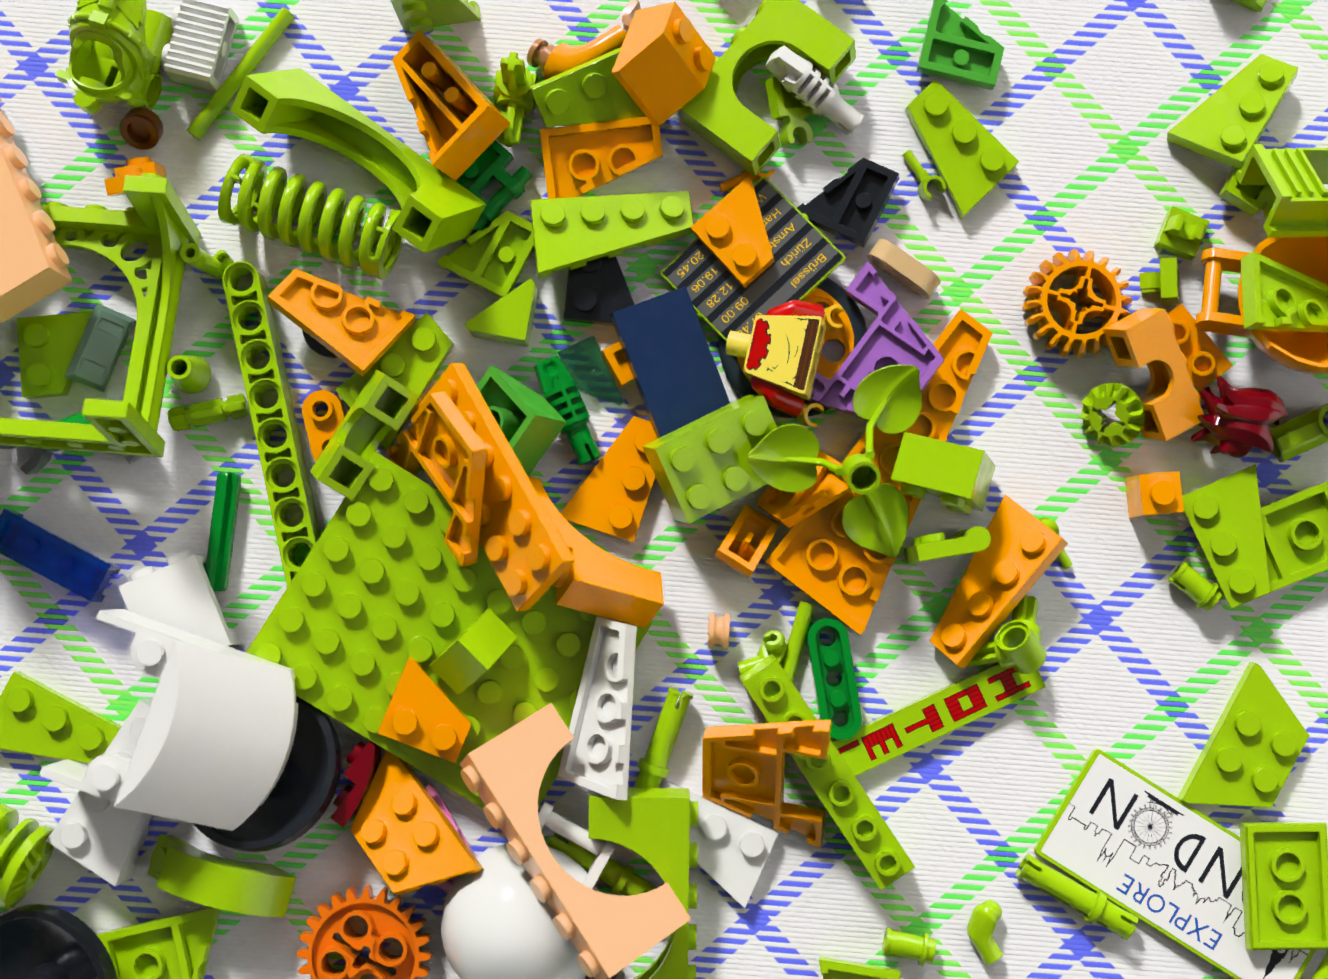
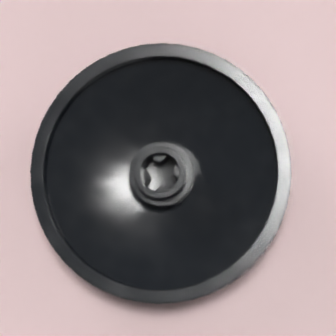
M296 696L298 718L294 742L285 768L268 798L242 825L233 831L193 823L197 829L218 844L246 852L273 850L295 841L309 831L329 807L337 790L341 773L342 757L339 738L326 713Z
M30 904L17 907L0 916V979H118L112 959L100 938L86 923L68 911L50 905Z

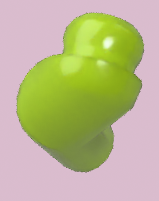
M778 630L766 632L757 656L737 662L740 675L771 654L775 656L781 665L788 646L784 635Z
M986 900L982 904H978L973 909L967 926V934L986 965L994 963L1003 955L992 937L997 921L1002 917L1000 905L993 900Z

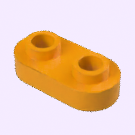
M318 390L307 396L302 406V415L315 461H317L346 416L342 400L326 390ZM321 403H326L328 405L327 414L323 417H318L316 415L317 406Z

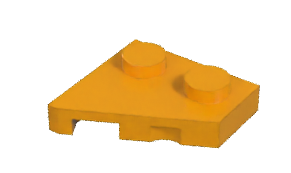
M819 450L817 458H823L842 466V463ZM816 466L817 480L811 488L801 492H785L769 486L756 502V505L786 527L791 528L852 490L842 476H837L834 472L822 466Z

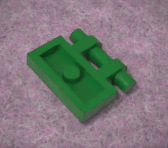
M496 140L456 180L457 183L487 204L474 227L476 232L483 230L489 223L491 224L494 219L499 217L500 211L513 198L518 199L525 192L523 187L533 178V175L524 166H521L512 176L505 170L514 158ZM494 180H497L502 187L487 202L480 194Z

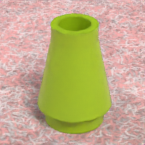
M193 354L185 356L176 355L167 363V372L171 376L174 385L184 393H199L211 381V367L201 356Z

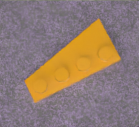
M1004 495L987 528L991 535L990 545L985 550L974 553L930 639L934 646L962 669L967 666L980 648L1068 545V542L1007 495Z

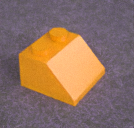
M671 2L635 11L611 73L654 126H659L705 89L716 57L677 3Z

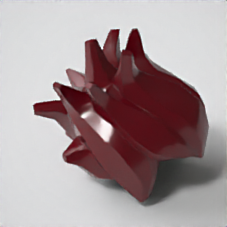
M1221 376L1217 377L1221 398L1215 396L1209 386L1199 393L1209 415H1197L1198 420L1201 422L1197 425L1203 427V429L1192 435L1191 441H1207L1215 445L1210 451L1211 454H1228L1234 458L1246 456L1252 448H1259L1268 452L1273 451L1274 445L1269 425H1279L1280 418L1288 417L1284 403L1276 393L1262 388H1235L1228 384Z

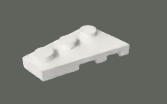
M668 780L664 788H683ZM690 791V801H698V827L690 826L689 841L697 842V864L739 904L746 908L778 836V831Z

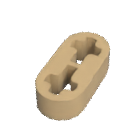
M878 239L867 255L868 259L877 268L924 299H929L941 283V280L933 271L885 239Z

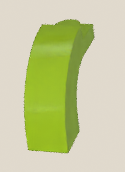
M159 834L155 850L151 854L147 873L158 880L156 887L188 901L234 913L281 918L285 917L297 878L272 864L248 863L222 858L204 852L174 835Z

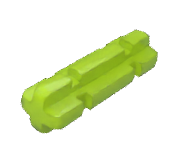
M239 393L227 396L226 401H223L221 397L190 404L189 409H186L185 405L171 408L168 411V420L174 431L190 429L191 424H194L195 427L227 421L228 416H231L232 419L246 417L249 414V405L245 395Z

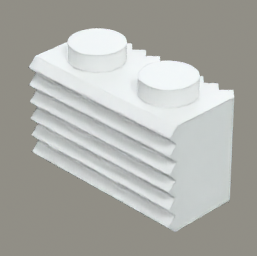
M182 0V4L176 6L172 15V28L174 29L172 41L164 46L161 55L164 72L174 82L214 92L219 89L239 19L231 6L206 0Z

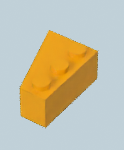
M419 30L392 60L407 100L413 105L418 119L416 122L418 129L424 135L430 150L428 155L432 165L456 181L511 123L445 51Z

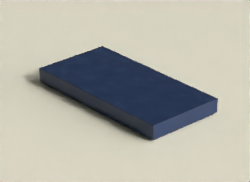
M686 286L610 314L657 438L730 404Z

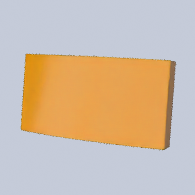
M150 157L131 158L126 160L127 166L114 168V178L104 179L108 196L125 195L123 192L125 175L141 176L144 173H154L165 178L166 170L165 166L154 161L151 162Z

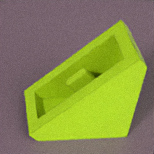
M530 278L464 323L472 336L528 347L539 293L535 283Z
M488 608L429 666L459 695L488 671L518 636Z

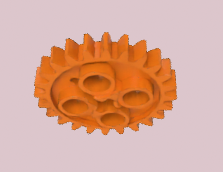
M368 884L364 887L362 895L359 896L355 887L352 886L347 889L346 900L338 892L331 896L333 908L324 902L317 907L318 913L322 918L311 915L307 919L306 923L314 931H304L299 936V939L309 944V946L301 948L296 952V956L308 960L306 964L298 969V974H310L311 979H362L365 974H373L378 979H418L417 977H427L431 969L421 962L431 959L433 951L423 949L422 945L429 942L432 936L431 934H419L418 930L426 920L421 918L413 921L410 917L415 911V904L406 909L400 907L403 895H398L393 901L388 900V888L384 887L378 896H373L372 886ZM351 916H360L366 920L368 925L367 933L358 934L351 929ZM339 933L346 942L336 940L334 934ZM387 938L398 939L403 946V954L399 956L389 954L384 947V940ZM364 946L371 949L366 962L359 958L362 952L361 949ZM329 952H338L344 957L346 961L345 969L337 970L329 964ZM385 966L395 968L396 974L389 973Z

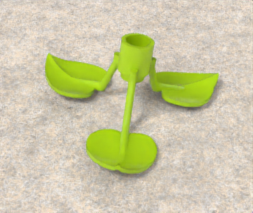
M906 364L890 365L870 373L859 383L854 392L852 403L854 412L859 417L869 420L866 425L864 454L858 453L848 456L842 463V466L823 458H817L820 444L814 433L802 425L786 424L769 432L747 456L751 469L762 481L785 492H801L811 488L817 480L816 466H822L834 472L837 476H842L849 488L854 493L859 494V496L851 498L843 509L841 519L845 533L859 546L877 551L890 558L897 557L904 543L908 528V506L904 495L898 488L889 483L880 484L881 473L872 461L875 457V452L873 451V430L876 425L884 433L897 434L906 431L916 422L922 407L920 371L916 366Z

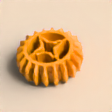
M1077 249L1071 250L1067 258L1061 252L1056 253L1052 257V263L1044 260L1039 265L1040 272H1033L1029 276V280L1034 286H1027L1023 289V295L1032 300L1023 303L1021 310L1033 312V315L1025 320V325L1033 326L1037 324L1039 330L1033 334V339L1038 340L1045 335L1048 338L1045 343V350L1049 351L1057 344H1060L1059 355L1063 357L1067 356L1071 349H1073L1076 358L1085 356L1086 350L1092 355H1096L1101 352V345L1109 347L1103 329L1131 314L1122 307L1131 304L1133 298L1121 294L1123 290L1129 287V282L1122 281L1118 283L1115 277L1121 273V268L1116 267L1109 272L1106 269L1109 262L1108 257H1103L1097 263H1094L1095 256L1093 251L1086 252L1082 260ZM1070 274L1077 275L1076 281L1071 284L1070 290L1060 288L1058 291L1049 289L1055 278ZM1092 282L1099 288L1104 300L1094 294ZM1075 296L1078 298V305L1083 306L1078 312L1075 310L1076 303L1070 301ZM1049 308L1056 310L1060 314L1062 319L1061 326L1053 319ZM1096 316L1103 318L1101 325L1095 332L1088 334L1076 333L1077 327L1082 324L1084 318L1093 319Z

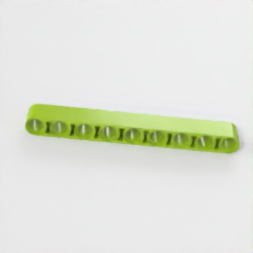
M236 261L225 269L222 275V283L288 587L301 567L295 560L296 549L303 544H307L312 550L321 536L274 312L272 305L268 303V284L265 277L252 264L245 261ZM244 275H253L252 286L248 290L238 291L237 283L239 279ZM253 313H261L262 321L256 329L247 330L245 327L247 317ZM261 351H268L270 354L269 363L262 369H255V356ZM270 389H276L278 392L277 403L273 407L263 408V394ZM277 428H284L287 433L285 443L280 447L273 448L270 443L271 433ZM291 466L295 471V479L291 485L282 487L278 481L279 472L283 468ZM299 505L303 510L304 517L299 525L291 527L286 520V514L292 506Z

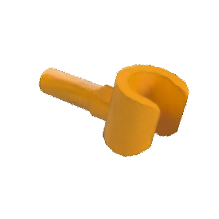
M775 169L768 173L758 172L756 177L746 170L741 172L742 174L720 183L719 187L722 193L735 188L746 177H749L754 182H757L762 177L769 179Z

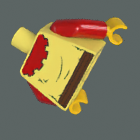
M791 300L769 309L766 315L756 316L751 334L730 331L726 342V354L746 358L744 373L751 378L752 388L759 395L764 396L766 402L771 407L790 416L797 417L798 422L804 426L817 427L818 424L812 423L808 419V412L811 408L824 412V408L818 403H804L803 399L810 400L825 331L830 332L843 327V324L834 323L831 320L830 314H839L844 312V309L839 304H834L824 309L820 304Z

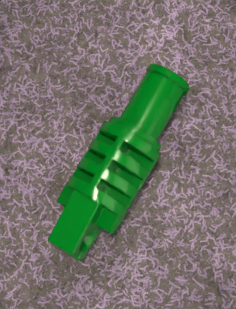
M556 355L538 362L534 369L542 397L567 422L560 432L561 435L566 434L577 458L578 465L582 466L587 464L588 461L591 462L600 458L602 453L599 451L587 425L590 423V415L574 380L562 361Z

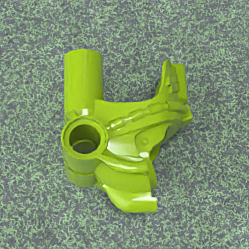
M78 0L75 13L68 18L69 38L72 47L69 67L66 71L57 70L55 73L57 79L61 83L69 84L76 92L73 98L74 102L87 114L97 113L103 104H114L123 101L133 107L141 106L152 109L157 104L161 93L162 74L159 72L162 64L161 55L164 46L167 43L170 44L172 34L174 33L172 18L158 11L147 10L146 0Z

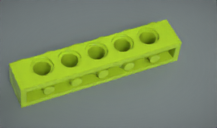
M773 654L739 676L741 682L769 723L817 720ZM831 740L827 760L789 753L880 890H883L915 868Z

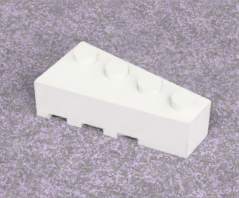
M153 698L139 700L103 755L116 754L131 759ZM80 790L46 841L116 887L132 878L136 867L135 861L140 847L144 845L149 831L147 828L152 815L114 807V802Z

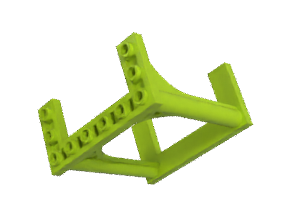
M144 173L141 176L125 175L123 192L133 205V207L126 208L125 211L109 210L95 204L86 205L85 208L69 207L54 201L41 205L55 225L53 235L57 244L62 248L82 249L98 254L111 261L125 274L132 286L136 299V328L123 401L85 398L82 416L91 424L0 418L1 446L163 457L166 442L157 433L167 377V363L170 359L186 264L180 256V251L187 243H194L198 246L200 239L199 229L168 178L154 173ZM68 238H76L73 241H68ZM105 240L111 242L118 241L114 247H106L103 244ZM148 243V249L141 258L134 261L123 260V254L131 244ZM145 269L147 279L138 278L137 271Z

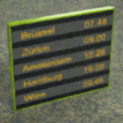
M762 177L753 186L774 257L773 264L744 288L704 244L696 238L660 272V275L675 290L686 286L693 307L697 312V317L704 319L725 342H727L730 331L751 334L755 317L766 315L769 309L791 300L803 301L846 260V257L809 221V217L804 213L802 214L766 177Z

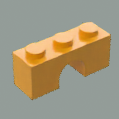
M1141 308L1103 329L1116 366L1140 368L1146 364L1149 369V386L1146 392L1139 397L1145 410V422L1141 430L1143 438L1168 441L1201 423L1197 415L1204 414L1201 408L1202 400L1191 381L1188 372V361L1179 348L1174 334L1175 326L1170 316L1167 315L1166 309Z

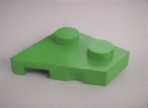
M933 0L916 72L993 90L996 85L1004 47L991 36L981 33L978 26L967 16L963 19L946 5L947 0Z

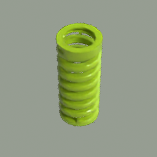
M242 154L234 160L221 187L218 200V216L221 222L232 226L240 224L245 231L251 233L260 231L264 238L270 240L280 238L283 244L289 247L300 245L304 252L312 255L320 252L325 260L331 262L340 259L343 266L350 269L360 266L364 274L380 280L386 279L391 273L404 242V238L392 230L401 210L391 209L388 221L383 228L386 219V206L377 202L368 212L360 238V245L353 253L352 244L359 233L366 213L367 204L363 196H354L344 214L347 196L343 189L335 188L326 201L327 188L325 183L315 181L307 190L306 177L299 173L293 175L287 183V172L284 168L276 166L267 175L266 163L246 154ZM245 168V174L241 180L239 174ZM238 183L240 184L238 200L232 210V190L234 184ZM279 208L277 223L273 225L272 219ZM253 209L257 210V216L254 218L252 217ZM300 212L298 228L293 232L292 225ZM321 216L318 235L313 239L312 231ZM343 217L339 233V240L333 246L332 238L336 233L338 226L341 222V219ZM378 239H379V242H378V245H377V248H376V252L374 253V252H373V249H374V247H375V245H376V243H377V241H378Z

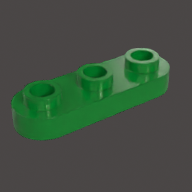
M822 618L815 621L809 627L806 636L819 719L832 720L831 737L837 740H846L856 735L862 724L847 630L841 622L832 618ZM825 630L830 631L834 637L832 644L829 646H823L819 641L820 634ZM835 670L840 674V681L837 685L830 686L826 682V675L828 672ZM837 711H844L847 715V721L842 726H836L833 723V715Z

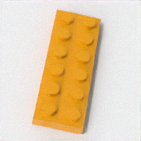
M451 363L411 413V417L414 416L431 393L445 391L453 403L461 410L464 418L475 433L482 438L487 448L479 543L516 611L529 610L574 563L575 559L465 364Z

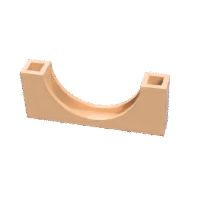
M1 108L0 324L73 281L66 266L69 264V258L55 240L53 235L55 225L40 204L39 199L42 198V194L27 173L25 168L28 166L27 158L16 146L12 137L15 134L14 127L2 113Z
M552 703L467 754L460 763L463 769L461 770V777L468 789L473 793L477 791L486 805L483 810L489 823L495 829L500 828L509 842L506 846L511 858L517 865H523L532 878L530 886L535 896L542 903L547 902L556 916L553 918V922L557 931L565 940L570 939L579 953L577 961L581 969L590 978L609 979L691 920L668 882L652 891L639 895L616 896L604 894L576 881L563 870L552 856L545 843L539 824V789L551 760L574 737Z

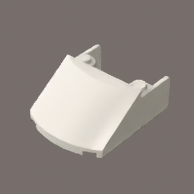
M124 609L99 610L98 620L136 633L130 650L132 663L141 672L159 678V683L131 759L116 754H105L96 757L88 766L65 759L43 766L40 776L114 802V807L230 831L235 830L268 798L276 786L289 758L298 718L294 669Z

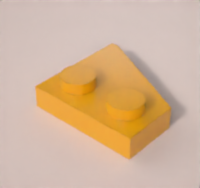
M746 177L690 227L692 233L744 288L774 263V257L753 182L749 177Z
M408 657L378 734L456 763L470 729L471 721L451 702L438 684H435L425 673L420 664L414 658Z

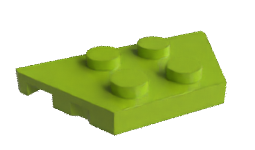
M1328 481L1261 507L1271 592L1328 570Z
M1249 662L1177 797L1183 802L1272 807L1310 735L1265 671L1257 663Z
M206 907L96 933V935L106 947L118 979H204L220 909Z

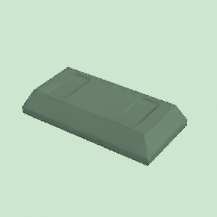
M96 303L65 377L104 392L135 319Z

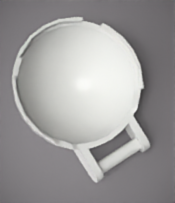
M544 802L538 812L541 830L545 826L597 855L588 873L564 852L547 846L552 856L572 878L584 886L599 892L595 883L617 843L601 839H589V831L553 812L554 806ZM507 843L493 848L489 847L476 857L483 867L479 873L472 875L467 873L456 876L444 901L441 936L447 959L460 979L585 978L586 974L577 961L578 951L570 939L565 940L557 931L553 922V918L556 916L547 902L542 903L535 896L530 886L532 878L523 865H517L511 858L507 850Z

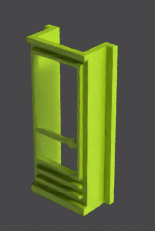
M1253 144L1243 168H1237L1235 177L1240 185H1270L1277 197L1263 225L1268 237H1328V189H1325L1323 185L1328 184V148L1265 149L1263 144Z

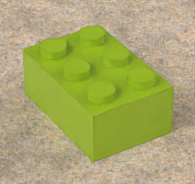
M746 395L642 446L674 519L689 524L767 485L753 472L747 461L748 453L769 432L777 428L764 396Z

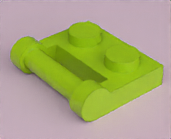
M975 526L968 530L956 532L952 539L948 540L945 539L944 532L913 538L914 546L904 548L906 564L985 550L991 543L990 532L982 526Z

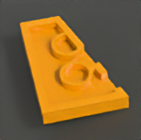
M647 117L539 129L548 199L580 197L663 157L660 127L654 126Z
M294 269L268 295V303L362 377L415 322L416 316L404 310L398 312L382 306L381 301L367 296L364 299L343 291L341 286L298 269Z
M636 416L632 417L561 511V515L567 521L634 543L656 479L642 447L658 439L650 421Z

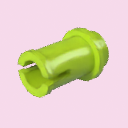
M1185 561L1172 572L1167 580L1194 600L1197 609L1202 607L1209 611L1223 595V592L1218 589L1219 584L1217 582L1210 583Z
M886 928L882 954L916 960L920 966H923L924 963L932 964L936 950V939L929 938V934L923 932L922 936Z

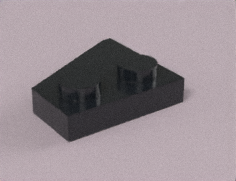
M862 158L851 166L843 177L835 178L823 187L821 194L806 205L802 203L797 209L802 214H806L814 226L864 248L899 180V173L866 158Z
M608 256L586 262V266L572 270L569 268L564 321L614 326L610 314L635 305L617 257L608 258Z

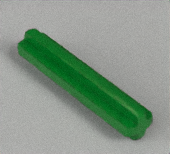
M220 472L216 480L205 567L213 591H226L228 588L241 476L236 473Z

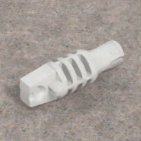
M785 46L780 47L770 55L765 66L782 83L784 89L789 93L793 92V97L797 100L801 99V103L805 107H809L813 114H823L843 131L845 135H849L859 126L863 115L839 95L838 86L834 82L829 83V78L826 75H821V71L818 68H813V64L810 61L795 54Z

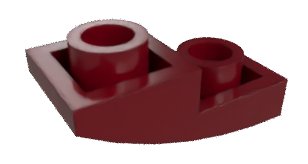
M360 741L345 760L350 766L343 775L356 785L353 788L350 784H347L333 801V804L338 808L330 817L342 828L351 823L358 813L379 767L382 747L372 741H369L367 744Z

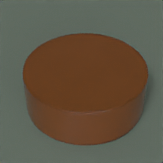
M136 107L130 109L120 122L119 128L123 139L136 149L147 150L153 148L163 135L162 121L153 111L147 108Z

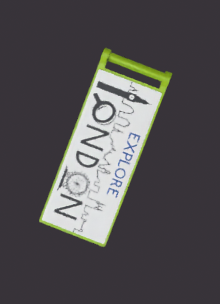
M1100 749L1092 751L1034 847V852L1095 891L1104 893L1108 899L1136 915L1147 924L1234 979H1299L1317 950L1247 949L1245 947L1240 837ZM1328 951L1311 979H1328Z

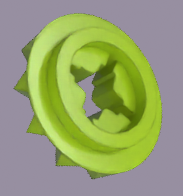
M1104 383L1091 389L1092 391L1081 401L1083 408L1079 418L1084 421L1085 433L1091 434L1097 440V444L1111 445L1113 448L1134 440L1141 432L1145 422V410L1139 396L1131 388L1120 383ZM1116 404L1115 416L1120 418L1121 422L1115 421L1106 427L1107 416L1102 413V410H1107Z

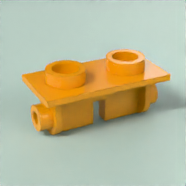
M1182 303L1167 312V315L1170 316L1174 323V334L1179 348L1188 361V372L1191 381L1199 391L1233 367L1207 333L1195 327V319Z

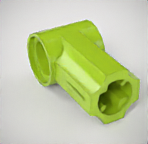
M1328 403L1315 406L1308 412L1270 429L1274 445L1271 454L1279 462H1284L1328 442V429L1323 423V416L1328 411Z

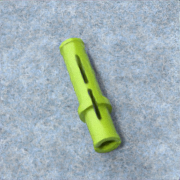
M669 686L668 694L645 758L639 759L637 766L640 768L634 788H659L662 778H667L670 771L667 764L690 701L693 699V694L684 690L680 692L678 688Z
M556 832L547 845L564 852L587 872L597 856ZM611 857L598 878L612 887L610 892L617 896L619 893L624 896L639 895L658 888L634 873V867L628 863L626 866H623Z
M1026 854L1018 866L1022 870L1018 869L1015 876L1018 879L1026 881L1081 913L1083 920L1090 924L1096 922L1119 935L1124 940L1129 939L1136 927L1131 925V923H1138L1136 915H1132L1108 901L1104 893L1100 891L1092 892L1035 859L1032 855Z

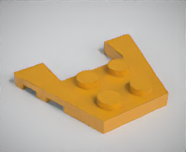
M445 391L431 393L411 418L413 425L408 430L401 431L397 436L398 444L389 447L385 457L414 476L417 475L420 464L453 509L443 541L461 567L475 564L478 559L487 448L482 438L475 433L464 418L461 410L453 403Z
M822 719L706 727L702 751V797L749 818L755 813L773 821L774 829L788 834L790 829L807 836L806 843L821 848L824 837L826 810L785 803L783 801L786 753L827 760L830 749L832 720Z

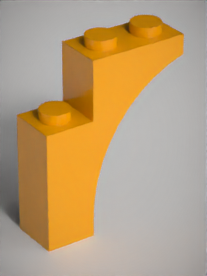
M528 476L575 559L574 563L552 585L556 587V605L646 628L664 605L661 573L624 561L592 543L561 515L551 502L541 480Z

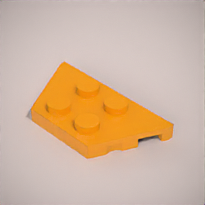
M386 750L350 831L394 894L402 895L419 890L420 887L425 885L434 886L448 882L449 878L467 873L471 875L479 873L483 867L408 763Z

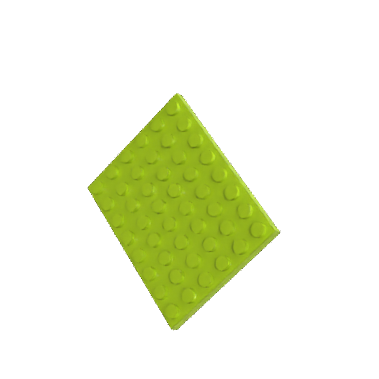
M374 451L369 459V462L375 466L353 501L347 497L344 498L246 653L294 669L296 696L483 809L486 805L477 791L473 793L465 785L461 777V770L463 769L460 763L467 754L552 703L569 729L597 615L556 605V587L551 586L529 610L516 611L480 543L477 562L461 567L443 541L453 509L441 492ZM490 608L518 637L488 671L457 695L429 665L483 612ZM651 623L646 628L636 626V649L652 625ZM408 657L414 658L420 664L425 673L435 684H438L451 702L471 721L470 729L456 763L378 734ZM564 748L554 756L545 771L539 789L538 806L558 776Z

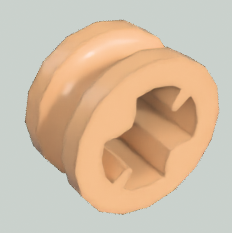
M709 612L708 649H713L715 645H720L723 650H728L730 613H724L722 617H717L715 612Z

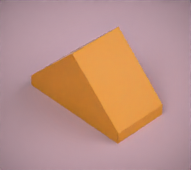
M746 504L713 557L748 578L755 570L780 525Z

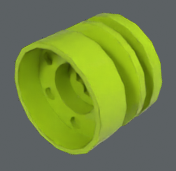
M0 802V906L10 910L26 897L45 870L54 850V846L46 840L54 829L47 825L39 827V823L31 817L24 819L18 824L19 813Z

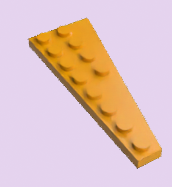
M962 309L956 313L933 343L944 358V363L922 392V407L916 422L906 431L897 434H887L882 432L876 425L874 427L873 451L875 452V457L872 461L881 473L880 484L889 483L901 490V486H898L891 480L904 432L947 441V436L954 419L959 413L970 382L977 371L993 334ZM866 431L844 460L852 454L865 453ZM850 491L792 526L765 563L856 634L861 635L867 627L866 624L896 558H890L877 551L861 547L847 536L842 526L843 509L851 498L859 496V494ZM903 494L908 506L909 527L921 498Z

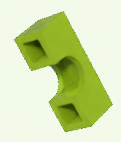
M375 369L311 468L310 473L318 481L353 501L375 467L369 462L372 454L391 430H399L420 396Z

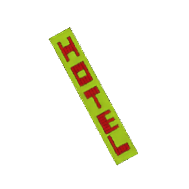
M998 662L861 726L857 734L849 739H833L831 741L854 776H857L1037 692L1046 686L1038 670L1029 674H1021L1015 671L1013 667L1003 668Z

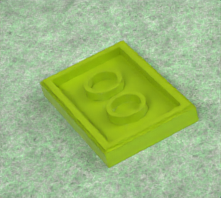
M1239 823L1245 947L1249 950L1328 949L1327 823Z

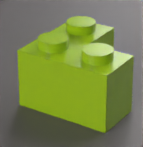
M904 432L891 480L898 486H901L900 492L905 495L924 499L925 493L937 495L940 498V503L947 505L946 509L970 515L971 509L983 512L996 465L984 450Z

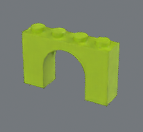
M763 0L756 11L755 18L747 27H741L734 34L730 47L721 57H716L705 89L679 110L683 124L755 177L779 150L780 142L778 131L744 107L737 99L738 85L745 73L756 64L768 60L770 55L782 46L810 61L813 64V68H818L821 71V75H826L829 78V83H835L856 59L855 40L799 0Z

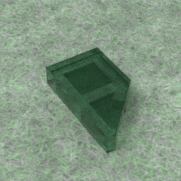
M594 336L557 352L579 392L617 406L624 404L618 387L600 354L601 351Z

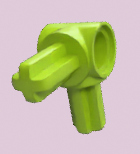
M510 52L509 57L501 58V70H497L494 83V105L511 123L497 137V141L505 144L507 147L520 143L524 116L528 115L531 110H535L536 107L529 87L538 83V74H531L525 68L524 60L519 59L516 52Z
M1026 594L1013 609L1012 621L1003 625L996 633L994 640H988L967 666L999 662L1003 668L1013 667L1015 671L1021 674H1029L1038 670L1045 662L1046 650L1041 644V629L1036 624L1037 598Z

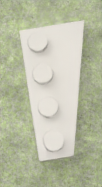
M596 616L569 731L574 739L564 747L557 777L615 800H627L637 627Z

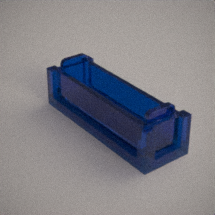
M4 508L0 515V553L91 602L102 603L106 596L102 594L112 575L119 573L121 566L98 558L23 518L24 515L17 511Z

